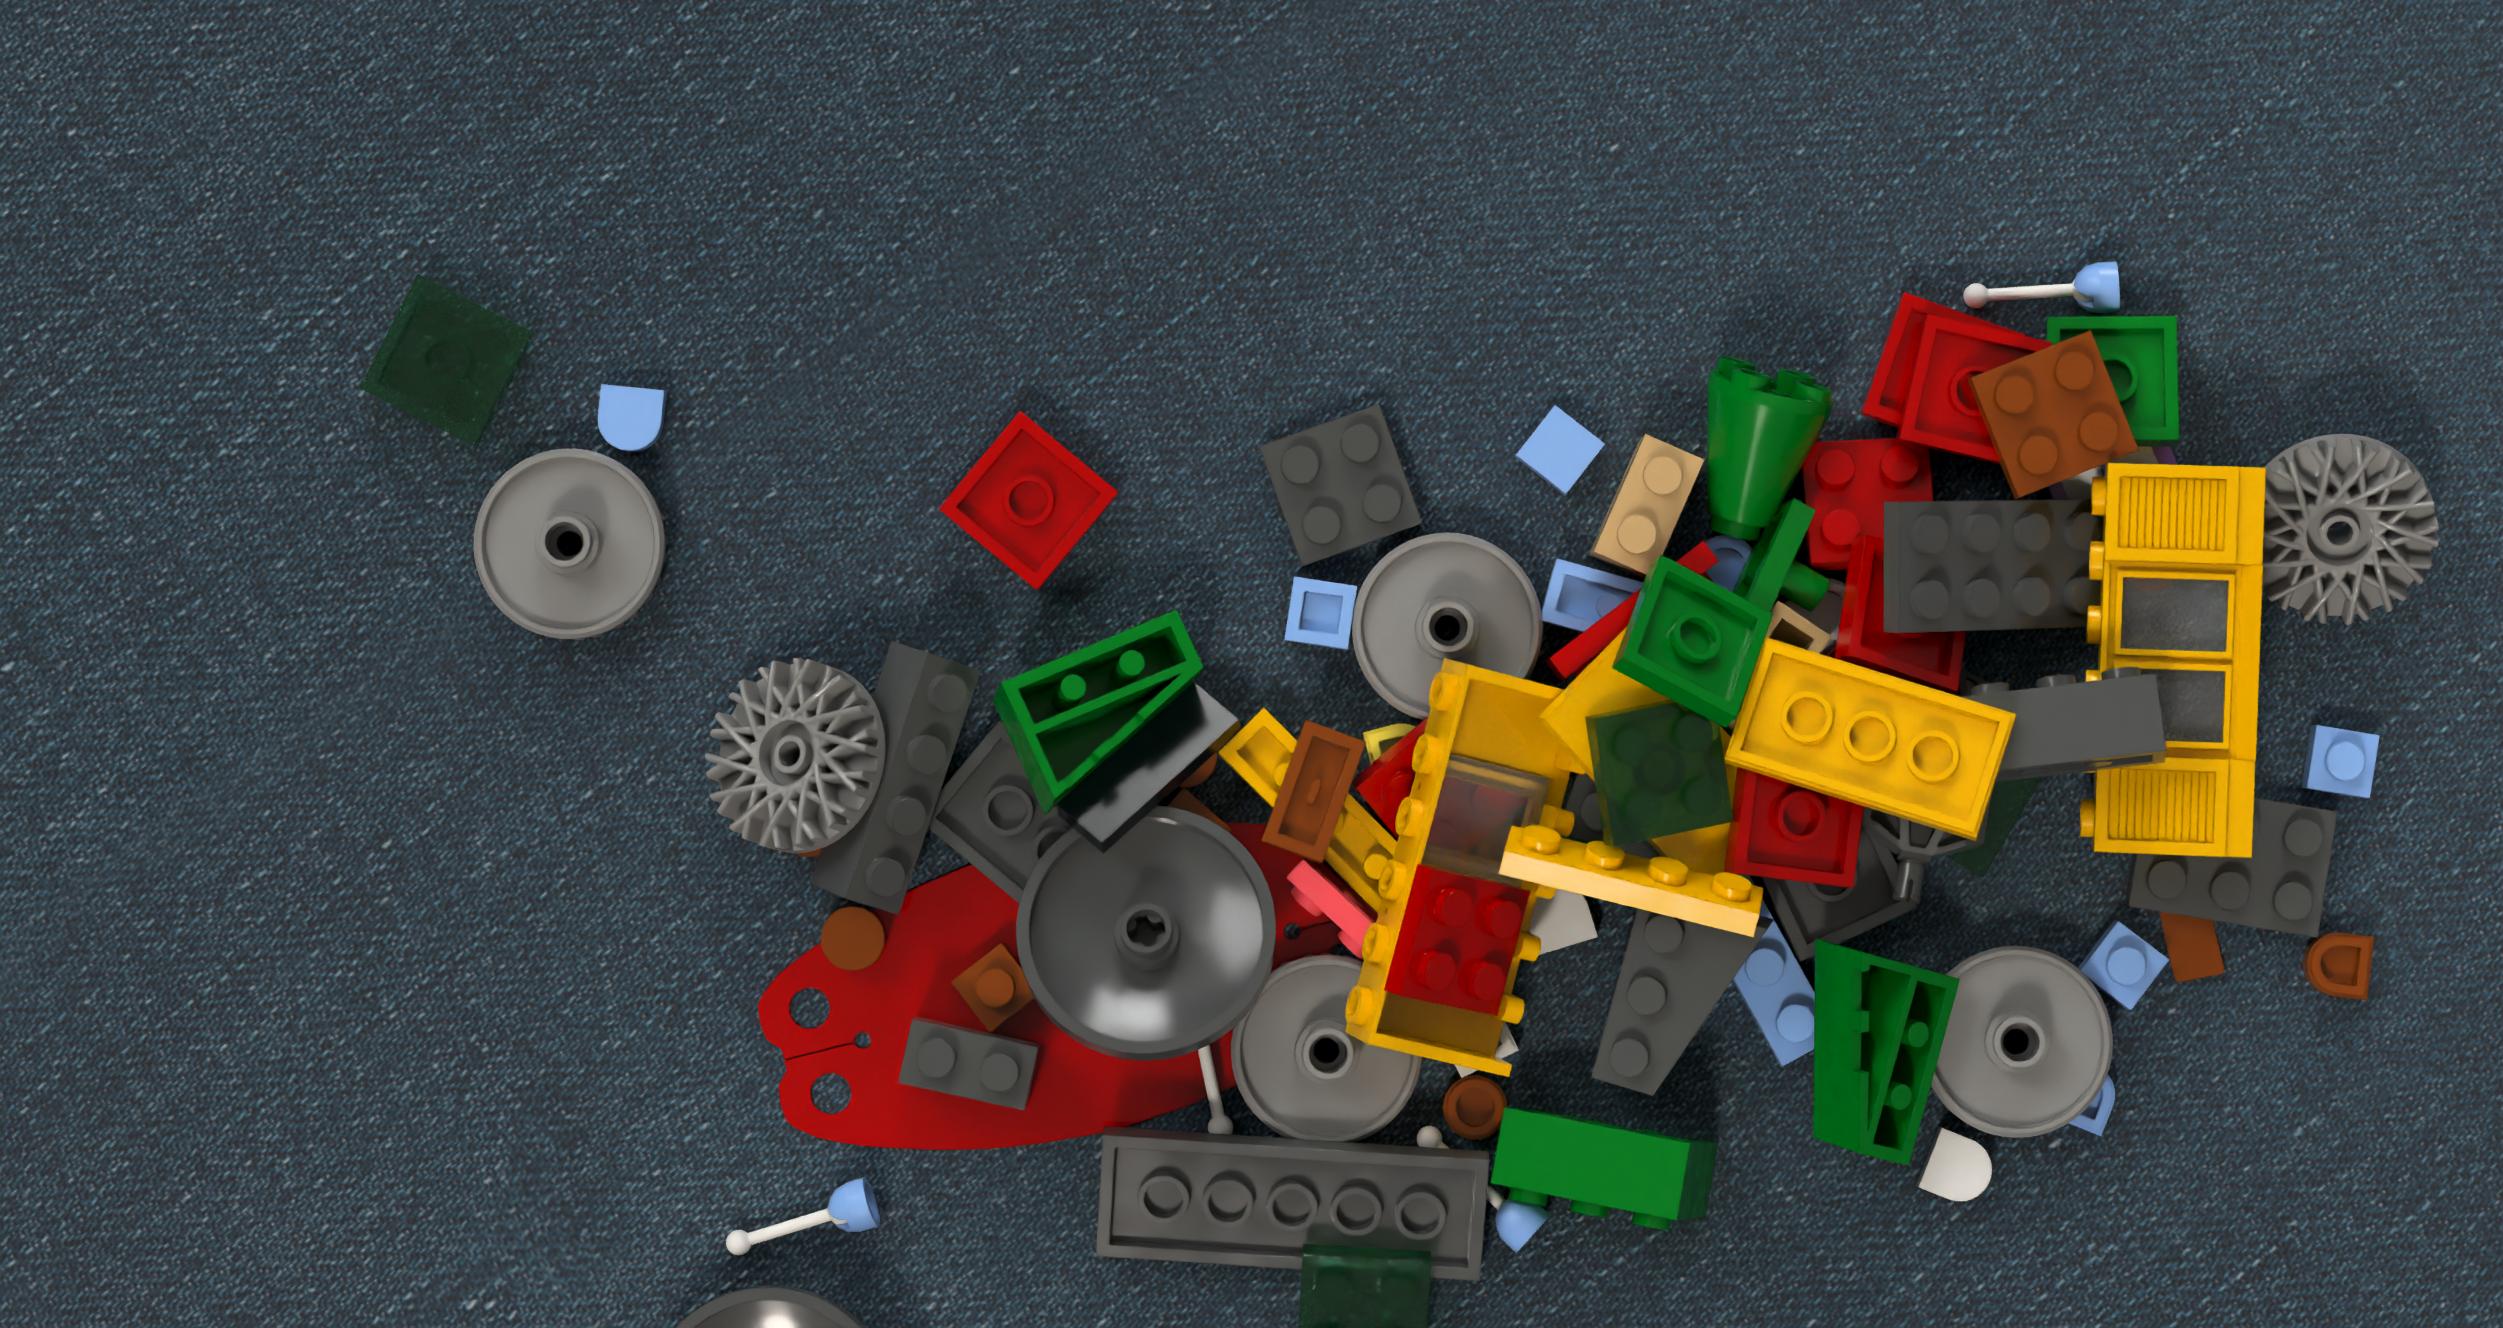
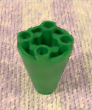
M1719 356L1715 369H1710L1707 380V511L1712 514L1709 528L1718 533L1739 539L1758 540L1761 527L1769 526L1831 415L1834 401L1831 398L1832 390L1815 384L1816 377L1800 371L1780 368L1777 378L1755 371L1756 365L1754 363L1735 357Z

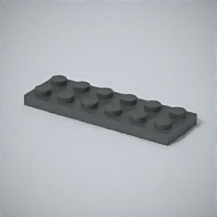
M1104 1126L1096 1256L1480 1281L1489 1151Z

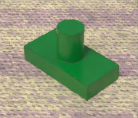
M1795 498L1780 505L1769 526L1761 528L1759 539L1755 541L1733 589V593L1768 612L1771 611L1778 594L1809 612L1813 611L1819 605L1828 589L1829 578L1794 558L1816 510Z

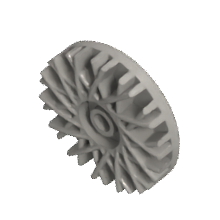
M2330 434L2297 443L2278 454L2264 467L2266 468L2262 586L2265 588L2270 601L2273 602L2278 599L2280 607L2287 611L2288 606L2298 609L2302 619L2305 621H2310L2314 615H2317L2319 622L2326 624L2327 616H2342L2344 624L2350 625L2353 623L2355 614H2358L2364 621L2369 620V610L2381 605L2384 606L2386 612H2390L2393 609L2392 599L2396 598L2404 601L2408 596L2406 588L2414 580L2419 585L2422 584L2424 580L2422 569H2430L2432 565L2430 556L2432 547H2438L2436 531L2439 530L2435 514V505L2428 485L2416 466L2401 452L2388 444L2366 436ZM2335 522H2346L2341 527L2329 528Z
M575 448L556 449L538 453L526 458L508 470L495 483L483 501L474 531V557L478 575L483 587L495 605L508 618L525 629L555 639L584 640L589 637H600L607 631L624 626V622L634 619L639 614L638 610L646 601H650L654 596L653 591L656 585H660L663 564L667 562V554L665 552L666 545H668V537L665 535L663 524L664 516L658 508L656 498L650 493L644 482L630 469L616 460L597 452ZM568 533H577L582 540L581 550L574 556H565L560 549V541Z
M1433 533L1414 538L1399 545L1385 555L1370 571L1362 584L1355 602L1352 618V641L1356 659L1366 680L1373 687L1374 691L1398 711L1410 717L1425 720L1429 716L1431 709L1429 706L1430 687L1435 675L1441 671L1444 658L1528 680L1540 653L1543 634L1542 612L1536 591L1530 579L1518 563L1505 551L1492 543L1471 535ZM1450 616L1458 622L1459 633L1456 638L1445 641L1436 635L1435 623L1439 618Z
M793 658L794 664L772 661L770 668L760 667L758 671L763 677L758 682L745 679L740 680L738 684L741 694L735 692L729 694V699L738 704L731 715L718 712L715 715L716 720L723 728L712 729L710 735L721 740L719 755L705 754L707 761L717 764L708 770L706 775L709 779L720 783L721 791L710 794V798L721 803L717 809L720 815L734 820L729 829L741 833L743 839L758 843L759 846L787 853H806L816 851L836 842L846 835L866 813L880 785L885 763L886 745L884 727L879 710L869 692L860 682L848 673L835 667L809 659L805 661Z
M2027 946L1992 948L1977 952L1958 962V965L1944 974L1958 978L1960 982L1931 1083L1934 1095L1944 1104L1943 1106L1948 1111L1952 1112L1964 1123L1986 1133L2002 1137L2021 1138L2042 1135L2063 1127L2078 1117L2100 1092L2106 1080L2112 1059L2113 1035L2110 1017L2102 997L2093 983L2066 959L2043 949ZM2012 1029H2019L2026 1036V1046L2017 1054L2009 1053L2003 1044L2005 1034Z
M1321 953V955L1308 954L1304 955L1303 958L1282 963L1277 969L1271 970L1258 1000L1247 1015L1232 1029L1230 1041L1231 1061L1239 1091L1252 1112L1270 1129L1286 1138L1353 1143L1365 1139L1388 1125L1399 1114L1416 1086L1421 1068V1056L1369 1045L1345 1032L1347 1025L1345 1018L1347 999L1352 988L1358 983L1363 965L1362 961L1354 957L1331 955L1330 953ZM1330 1038L1337 1043L1338 1052L1332 1060L1321 1061L1315 1057L1314 1046L1320 1039Z

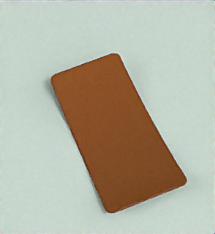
M2159 912L2176 982H2185L2224 973L2225 969L2213 920Z

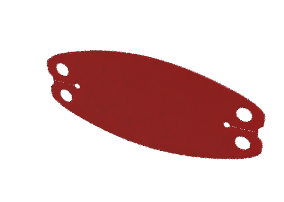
M1224 822L1232 829L1229 833L1252 855L1270 889L1276 917V948L1271 970L1277 969L1286 961L1290 962L1303 958L1304 955L1328 953L1332 947L1342 943L1337 935L1342 929L1334 922L1300 930L1299 937L1294 940L1286 938L1284 928L1290 923H1295L1301 929L1332 921L1324 912L1319 917L1312 915L1291 894L1294 885L1286 877L1303 857L1262 843L1261 839L1267 824ZM972 864L907 892L899 915L878 908L872 911L880 918L886 932L884 951L872 965L854 971L841 969L827 959L820 942L783 970L766 989L758 1003L760 1024L767 1041L782 1050L784 1059L854 1042L855 1036L860 1032L869 1034L871 1043L866 1048H859L855 1043L784 1061L787 1071L778 1087L780 1105L786 1121L796 1129L814 1137L834 1142L870 1147L922 1150L994 1149L1033 1145L1102 1133L1104 1126L1126 1127L1189 1106L1208 1098L1198 1050L1174 1058L1146 1061L1121 1059L1089 1049L1062 1032L1045 1015L1035 999L991 1031L996 1034L1041 1043L1028 1106L1025 1110L898 1083L913 1018L919 1016L989 1032L951 981L1002 942L1020 964L1016 940L1019 903ZM804 988L820 990L830 1003V1012L827 1020L816 1028L806 1029L800 1027L793 1021L790 1015L789 1005L792 997ZM1232 1029L1210 1044L1220 1092L1237 1085L1233 1074L1230 1051ZM834 1073L842 1076L851 1088L849 1104L843 1111L836 1114H826L819 1111L811 1100L812 1085L818 1077L824 1074Z

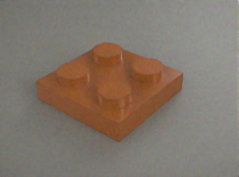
M2091 330L1967 380L2014 499L2139 451Z

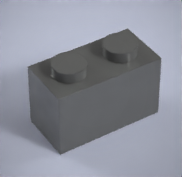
M916 1016L911 1021L898 1083L1025 1110L1028 1106L1041 1043Z

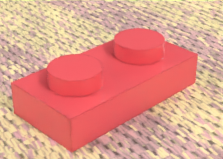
M1302 858L1286 877L1294 885L1291 894L1312 915L1319 917L1324 912L1342 929L1337 934L1341 942L1354 955L1364 960L1362 957L1363 939L1369 925L1373 922L1376 923L1378 915L1324 861L1319 864Z

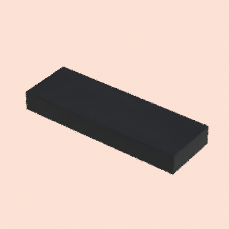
M1195 682L1192 683L1057 803L1058 815L1104 854L1240 731L1239 719Z

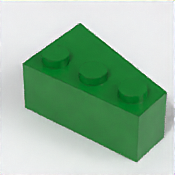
M1177 610L1001 682L993 703L1045 816L1057 806L1059 801L1197 679L1203 669V665Z
M1815 939L1813 1138L1859 1154L1909 1166L1960 979Z
M1504 1107L1491 1183L1510 1187L1508 1198L1512 1200L1546 1205L1548 1195L1571 1199L1570 1211L1608 1218L1609 1208L1611 1207L1633 1212V1224L1670 1230L1672 1220L1678 1221L1706 1217L1719 1142L1704 1139L1693 1141L1662 1135L1659 1131L1643 1128L1636 1130L1600 1123L1598 1120L1524 1107Z

